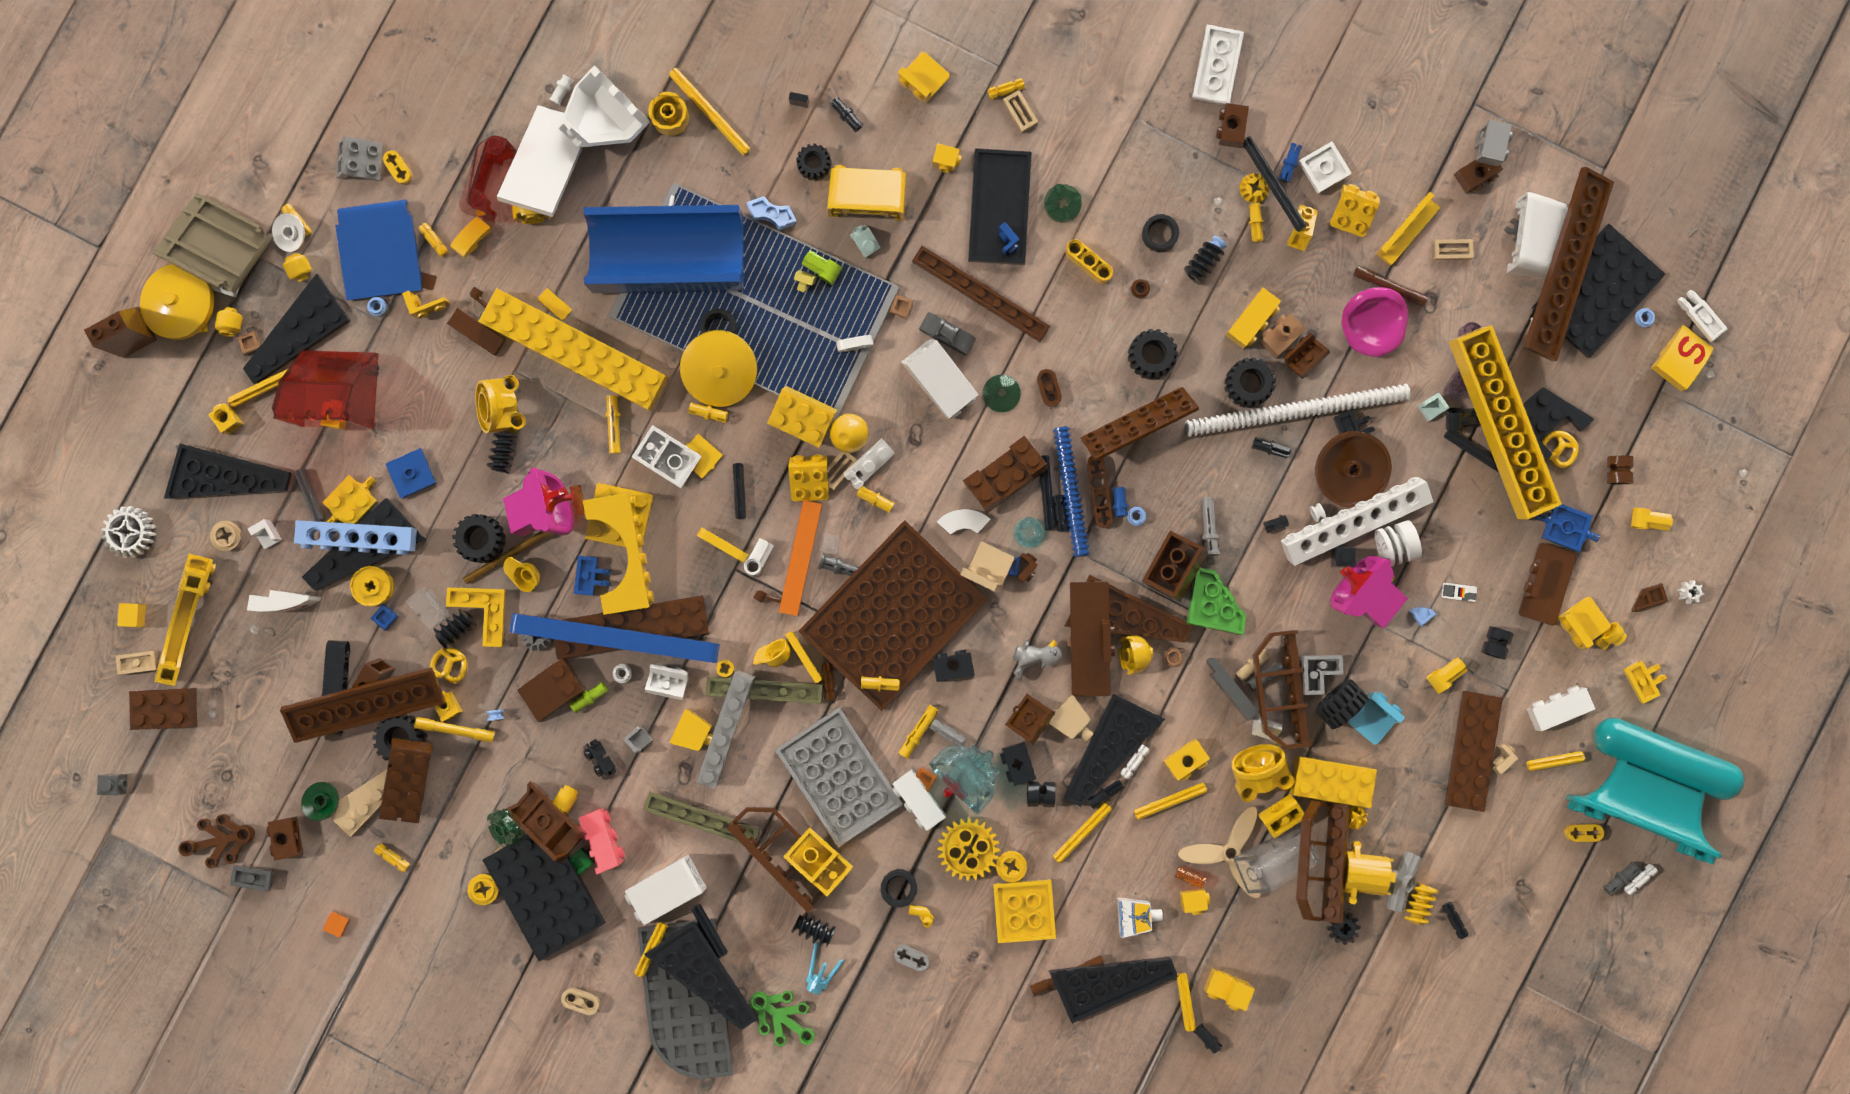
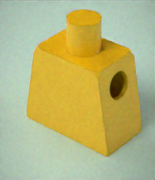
M685 709L669 743L701 751L704 744L707 746L710 744L712 738L710 732L713 726L690 709Z

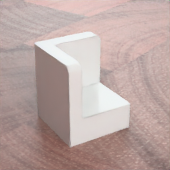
M263 519L248 528L252 536H257L264 549H268L282 540L271 520Z

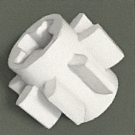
M1695 580L1689 581V584L1682 582L1683 587L1677 589L1680 594L1678 599H1685L1686 604H1691L1692 601L1695 603L1700 602L1699 597L1704 595L1701 590L1702 585H1695Z

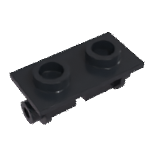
M594 739L590 742L591 746L587 743L583 747V753L588 761L591 760L595 767L593 769L596 775L604 780L608 777L607 773L612 775L616 772V766L609 756L604 759L601 758L607 752L601 742Z

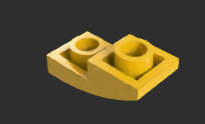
M475 217L457 235L450 247L465 258L478 248L477 243L491 232V227L479 217Z

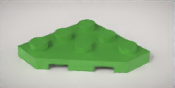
M1199 568L1193 579L1186 624L1244 635L1246 615L1234 601L1235 598L1228 588L1223 585L1216 571Z

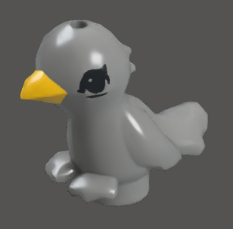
M1028 640L1024 641L1023 646L1018 645L1013 656V660L1018 661V666L1014 671L1016 679L1020 681L1023 671L1038 662H1042V668L1044 666L1048 668L1057 664L1061 660L1062 654L1057 647L1056 641L1053 640L1044 648L1029 646Z

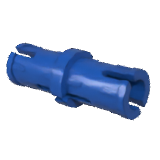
M1296 143L1290 144L1288 155L1283 160L1284 166L1278 179L1279 181L1283 182L1285 179L1284 183L1291 182L1290 180L1294 169L1298 166L1297 160L1303 146L1298 145L1296 147Z

